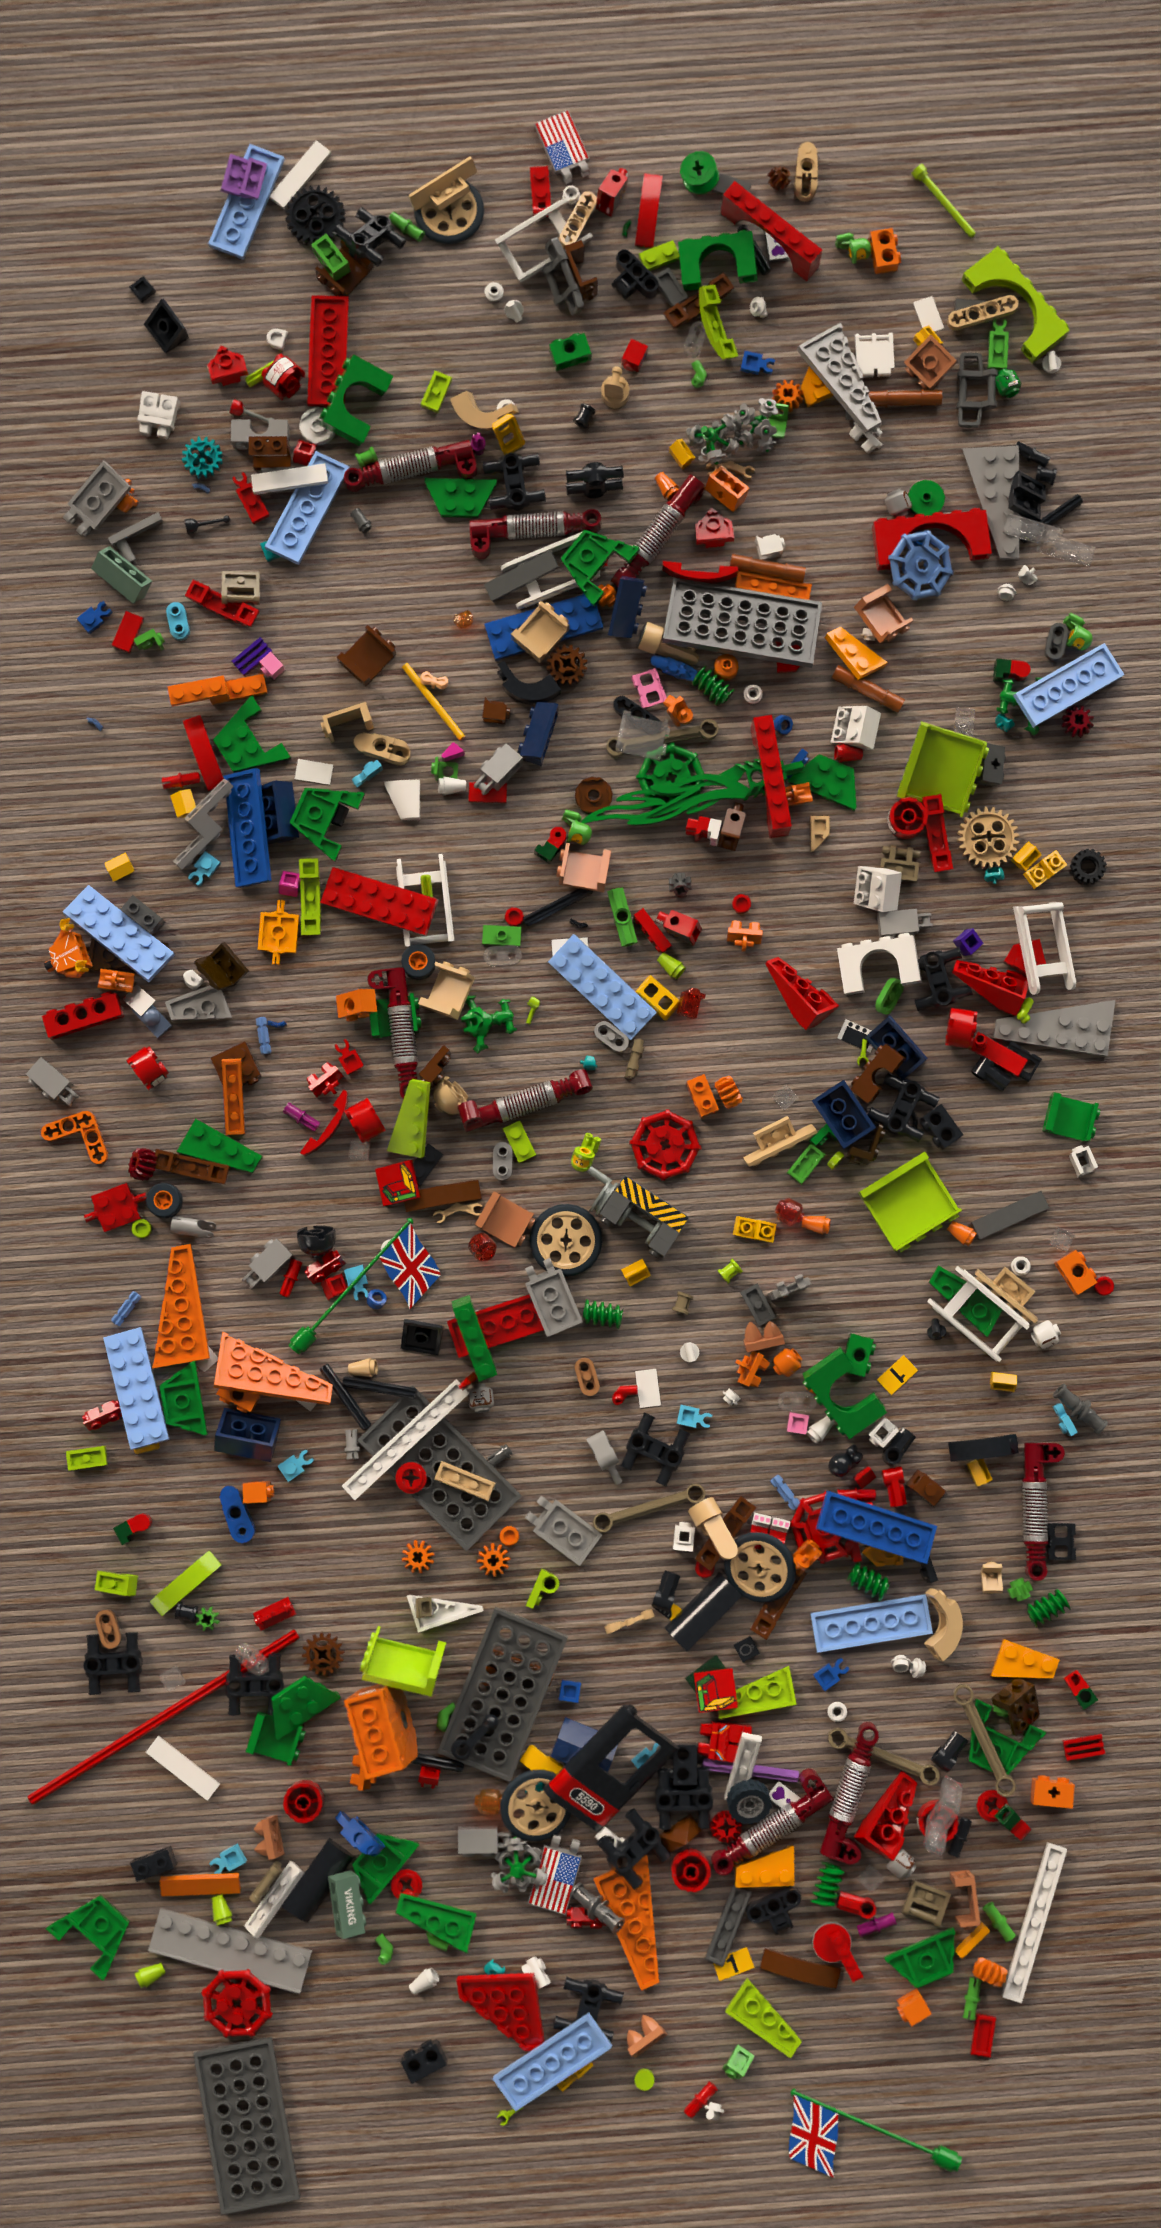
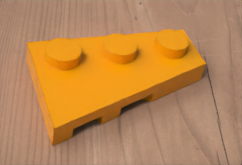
M842 627L828 632L824 637L858 680L884 668L888 663Z
M1003 1639L990 1676L1054 1678L1060 1660Z
M794 1845L736 1865L735 1887L794 1886Z

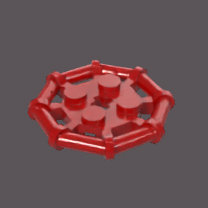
M670 1109L645 1118L642 1117L632 1140H629V1145L632 1147L638 1165L637 1168L661 1179V1181L683 1173L688 1174L699 1150H701V1145H699L693 1127V1121H689L671 1112ZM664 1119L663 1126L652 1127L651 1123ZM672 1120L683 1127L677 1130L669 1126V1121ZM647 1128L650 1134L646 1142L641 1141L640 1139ZM686 1130L691 1144H685L682 1133ZM668 1140L671 1146L670 1149L662 1150L660 1142ZM639 1146L646 1147L649 1157L643 1159ZM688 1149L690 1152L685 1162H683L680 1158L684 1150ZM652 1160L662 1165L661 1170L648 1163ZM677 1162L680 1166L666 1171V1165Z
M826 1491L822 1494L800 1499V1504L790 1521V1526L798 1546L797 1550L806 1542L800 1528H804L807 1540H813L821 1548L822 1554L817 1559L820 1561V1564H825L828 1561L842 1557H849L855 1543L847 1539L844 1546L840 1542L842 1537L816 1529L821 1508L813 1510L811 1505L824 1501ZM804 1512H808L809 1515L805 1523L800 1522ZM836 1546L838 1549L831 1553L826 1551V1548Z
M249 1969L242 1971L220 1970L213 1981L206 1988L202 1989L203 2018L220 2031L225 2038L231 2036L253 2037L268 2019L272 2018L271 1989L254 1976ZM230 1979H242V1982L233 1984L234 1982H230ZM247 1981H249L258 1990L255 1991L254 1989H252L247 1984ZM223 1983L225 1987L220 1992L216 1991L215 1989ZM257 1997H262L263 2007L258 2006ZM211 1998L217 1999L216 2008L213 2010ZM232 2000H241V2006H235ZM255 2013L260 2015V2017L252 2024L250 2018ZM221 2015L228 2022L227 2026L218 2020L216 2016ZM241 2023H244L246 2027L232 2028V2025H240Z

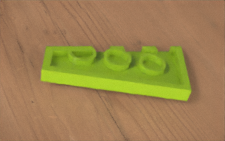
M416 1079L409 1081L387 1148L388 1152L417 1158L425 1156L431 1082Z
M786 1666L737 1689L738 1708L718 1710L719 1719L797 1705L790 1667Z

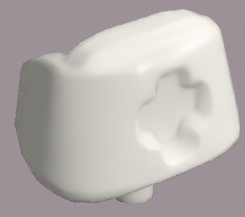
M1024 565L1018 573V577L1023 583L1031 585L1037 581V576L1033 574L1036 569L1033 567L1029 570Z
M193 970L186 971L183 974L184 982L190 989L196 990L201 986L203 979Z

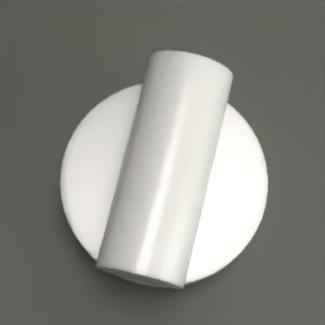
M755 297L751 301L750 311L752 315L760 316L761 318L768 316L764 297Z
M511 300L506 304L505 313L507 317L514 319L515 322L522 320L523 306L519 301Z
M1050 351L1043 359L1042 367L1048 373H1055L1061 367V360L1055 355V351Z
M685 1343L680 1349V1355L687 1362L696 1361L699 1356V1348L694 1343Z
M710 2102L709 2106L706 2105L704 2107L709 2109L706 2116L711 2120H718V2113H724L721 2105Z

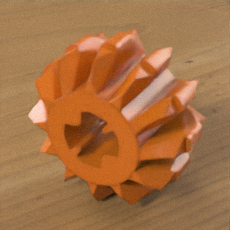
M783 380V384L777 383L776 389H773L772 394L774 396L772 399L778 404L788 405V411L791 413L793 407L798 409L799 403L803 402L801 396L804 392L799 390V384L793 385V380L790 381V384Z
M731 1076L722 1077L715 1082V1088L727 1109L734 1108L742 1102L743 1098Z
M414 1540V1548L408 1543L406 1546L410 1551H402L403 1554L408 1555V1557L402 1558L404 1562L409 1561L405 1568L407 1569L412 1565V1573L418 1567V1572L421 1574L423 1572L422 1566L426 1570L430 1569L426 1562L434 1563V1560L428 1557L434 1556L435 1553L427 1552L431 1549V1545L427 1546L426 1549L423 1548L425 1541H422L421 1545L418 1546V1541ZM414 1552H417V1554L421 1552L423 1554L421 1562L419 1560L416 1562L413 1559L415 1557Z
M491 1543V1550L485 1545L483 1548L486 1554L481 1551L478 1553V1555L484 1557V1559L477 1560V1563H484L479 1569L487 1568L485 1572L487 1576L490 1570H493V1577L497 1575L496 1570L501 1575L504 1574L501 1566L508 1569L509 1565L503 1563V1561H510V1557H503V1555L508 1553L507 1549L501 1553L502 1545H499L497 1550H495L494 1543ZM492 1555H496L495 1558H499L496 1565H491L492 1562L489 1563L488 1561Z
M983 1957L978 1958L977 1962H975L972 1972L975 1977L993 1986L1002 1987L1007 1978L1008 1971L1006 1968Z

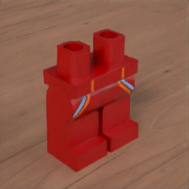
M717 1721L701 1723L699 1734L709 1736V1742H698L697 1753L707 1756L708 1759L734 1763L739 1746L736 1743L740 1742L742 1732L751 1734L752 1727L746 1724Z

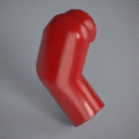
M620 1386L612 1395L613 1403L621 1405L628 1395H638V1386Z

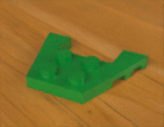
M583 530L561 557V562L591 605L595 607L605 593L593 584L591 580L613 553L630 564L639 553L640 548Z
M253 696L247 699L213 739L233 773L291 759L282 743L264 752L245 721L262 712Z
M304 788L290 824L332 861L336 862L342 845L326 839V833L339 804L342 803L359 810L365 793Z
M975 1698V1707L985 1726L993 1706ZM1030 1725L1027 1727L1021 1742H1018L985 1726L1007 1775L1046 1734L1045 1731ZM971 1728L968 1760L992 1772L975 1732Z
M99 1895L50 1924L46 1930L59 1941L72 1926L76 1927L103 1952L101 1957L90 1968L103 1981L109 1972L130 1921L102 1895Z

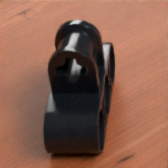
M620 250L616 256V268L621 274L613 281L611 286L616 288L623 295L624 299L629 298L636 290L645 298L652 299L656 297L659 287L657 278L629 250ZM627 259L629 262L621 263L620 260ZM640 272L642 275L637 277L633 273ZM653 285L655 288L650 290L646 286Z
M794 1886L785 1887L748 1904L746 1908L749 1921L756 1924L769 1919L775 1935H778L782 1930L789 1927L791 1929L794 1928L787 1911L800 1904L801 1895ZM791 1892L797 1894L794 1901L786 1899L787 1895ZM770 1901H778V1907L770 1909L768 1907ZM754 1908L761 1910L760 1915L757 1917L750 1915L751 1910Z

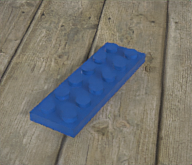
M584 594L550 604L555 609L554 612L560 616L561 614L569 621V631L559 642L603 629L597 605L593 607ZM535 609L484 624L495 661L526 652L511 639V633L515 629L518 630Z
M254 768L225 775L224 779L234 786L231 789L232 792L226 797L235 886L242 888L270 882L272 879L260 769Z
M826 1491L816 1529L927 1564L937 1526Z

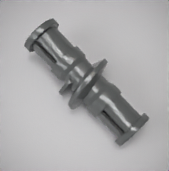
M1060 1385L1054 1392L1053 1397L1061 1400L1068 1409L1072 1410L1070 1417L1072 1418L1077 1414L1078 1420L1081 1419L1084 1423H1087L1094 1429L1096 1434L1101 1433L1107 1426L1108 1421L1100 1418L1090 1408L1091 1401H1081L1077 1395L1066 1388L1067 1385Z
M582 1883L574 1886L570 1892V1898L576 1899L588 1910L589 1919L595 1920L598 1918L599 1921L611 1928L613 1934L623 1927L625 1919L618 1917L608 1907V1900L602 1903L603 1896L599 1895L596 1898L595 1895L589 1893L584 1888Z

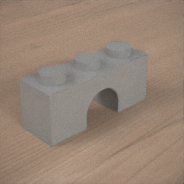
M231 419L232 446L238 450H246L249 448V436H287L289 442L290 426L288 420H269L267 431L263 434H256L252 431L250 420Z

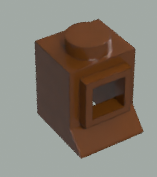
M485 697L483 722L505 725L506 719H510L511 708H507L505 702L491 701L490 703Z

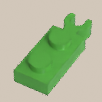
M995 318L992 322V329L994 331L989 332L987 369H1007L1009 332H1003L1007 325L1006 319L1003 320L1002 326L996 324Z

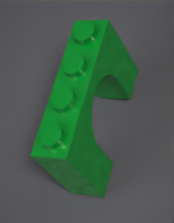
M741 230L738 233H722L714 237L706 235L700 239L686 238L678 242L682 286L685 292L699 290L702 287L701 264L704 258L714 251H726L733 255L737 262L739 284L758 281L752 231Z
M353 354L349 359H345L342 365L344 369L342 376L338 375L334 383L337 387L334 392L331 391L327 399L329 405L327 409L323 408L319 418L322 419L320 426L360 446L364 443L371 426L355 418L346 410L343 400L345 390L350 386L359 385L383 396L387 392L393 375Z
M470 1295L451 1301L452 1309L479 1382L496 1376V1366L484 1339Z
M840 1347L804 1372V1381L802 1382L808 1391L813 1390L816 1394L814 1398L820 1406H825L827 1409L825 1413L829 1419L837 1422L836 1428L841 1435L846 1434L851 1439L885 1415L887 1410L874 1392L859 1403L849 1407L840 1406L831 1400L830 1389L833 1383L854 1368L851 1360Z

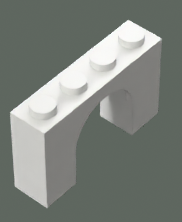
M909 933L899 934L898 938L891 939L890 936L881 937L877 942L864 940L860 941V945L854 946L853 943L842 944V948H837L845 995L865 992L862 977L863 963L869 955L880 951L890 953L896 958L902 986L922 983L915 938L913 935L910 936Z

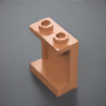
M888 584L864 596L854 606L879 643L885 640L890 642L897 637L898 633L904 634L910 629L909 625L914 621L912 617L905 621L887 595L892 591Z

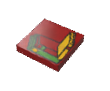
M412 1160L375 1169L383 1206L420 1198Z
M733 1668L694 1673L699 1713L738 1708Z

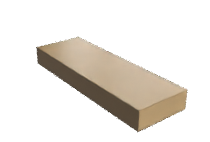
M441 1461L434 1478L437 1481L486 1501H489L496 1484L493 1481Z

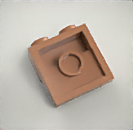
M932 335L904 361V364L907 366L905 371L911 377L916 375L920 379L917 383L924 390L927 388L932 390L957 363V360Z

